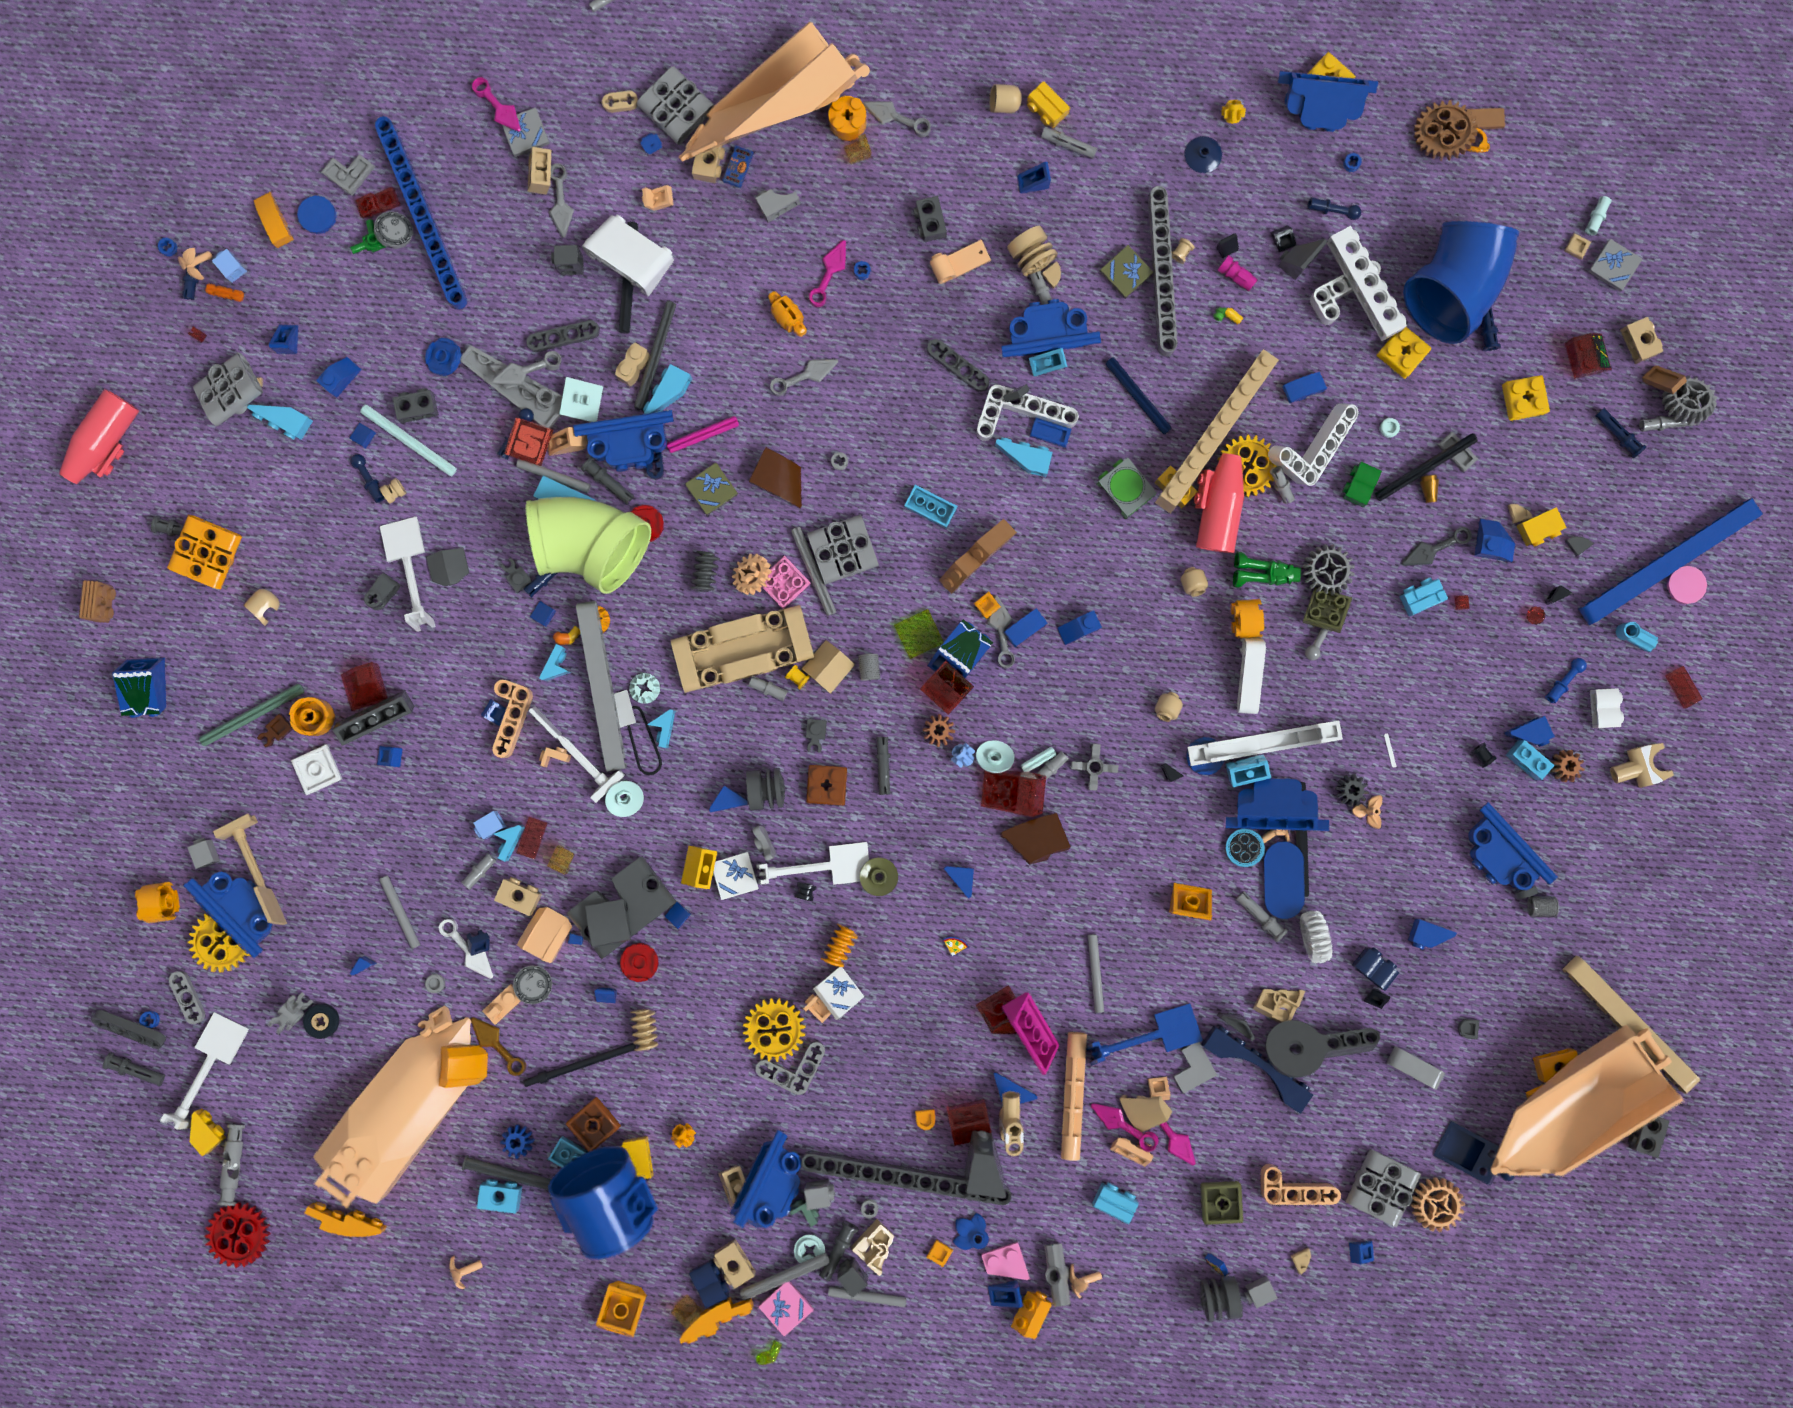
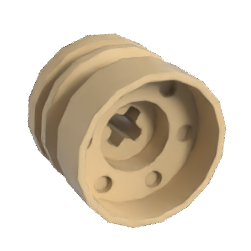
M1041 226L1028 229L1007 246L1013 259L1022 258L1017 266L1023 268L1021 272L1024 276H1029L1044 269L1058 255L1057 251L1052 249V243L1043 244L1047 240V235Z

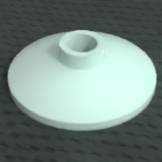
M987 741L977 749L976 760L984 770L991 773H1001L1007 771L1013 765L1014 752L1010 746L1001 741Z
M632 781L615 783L608 789L605 796L607 809L619 817L635 814L641 808L644 800L641 788ZM626 794L625 798H620L621 795Z

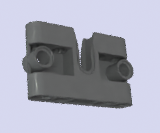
M643 856L611 878L619 897L625 900L631 937L677 902ZM650 879L657 881L656 889L649 888L648 881ZM598 890L567 912V915L580 930L582 937L591 946L590 936L587 934L588 923L585 906L610 902ZM624 942L592 948L602 960Z

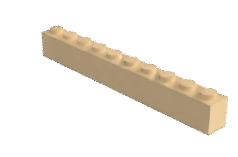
M1264 349L1261 351L1155 502L1157 505L1170 514L1277 364L1279 360Z

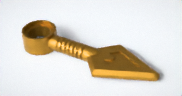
M472 1017L471 1023L480 1047H494L508 1062L507 1070L511 1075L518 1076L524 1073L526 1062L522 1058H514L499 1042V1028ZM514 1061L521 1063L522 1069L520 1072H515L512 1069Z

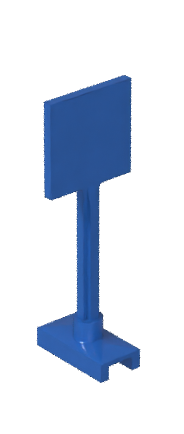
M1191 1004L1154 1014L1158 1027L1156 1031L1108 1046L1107 1044L1100 1045L1099 1041L1086 1046V1051L1092 1050L1091 1055L1095 1059L1090 1062V1065L1093 1066L1105 1061V1057L1110 1056V1053L1158 1038L1162 1039L1166 1052L1203 1041Z

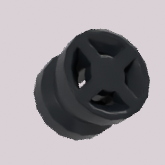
M798 882V892L795 893L794 897L813 901L814 897L812 894L816 890V886Z

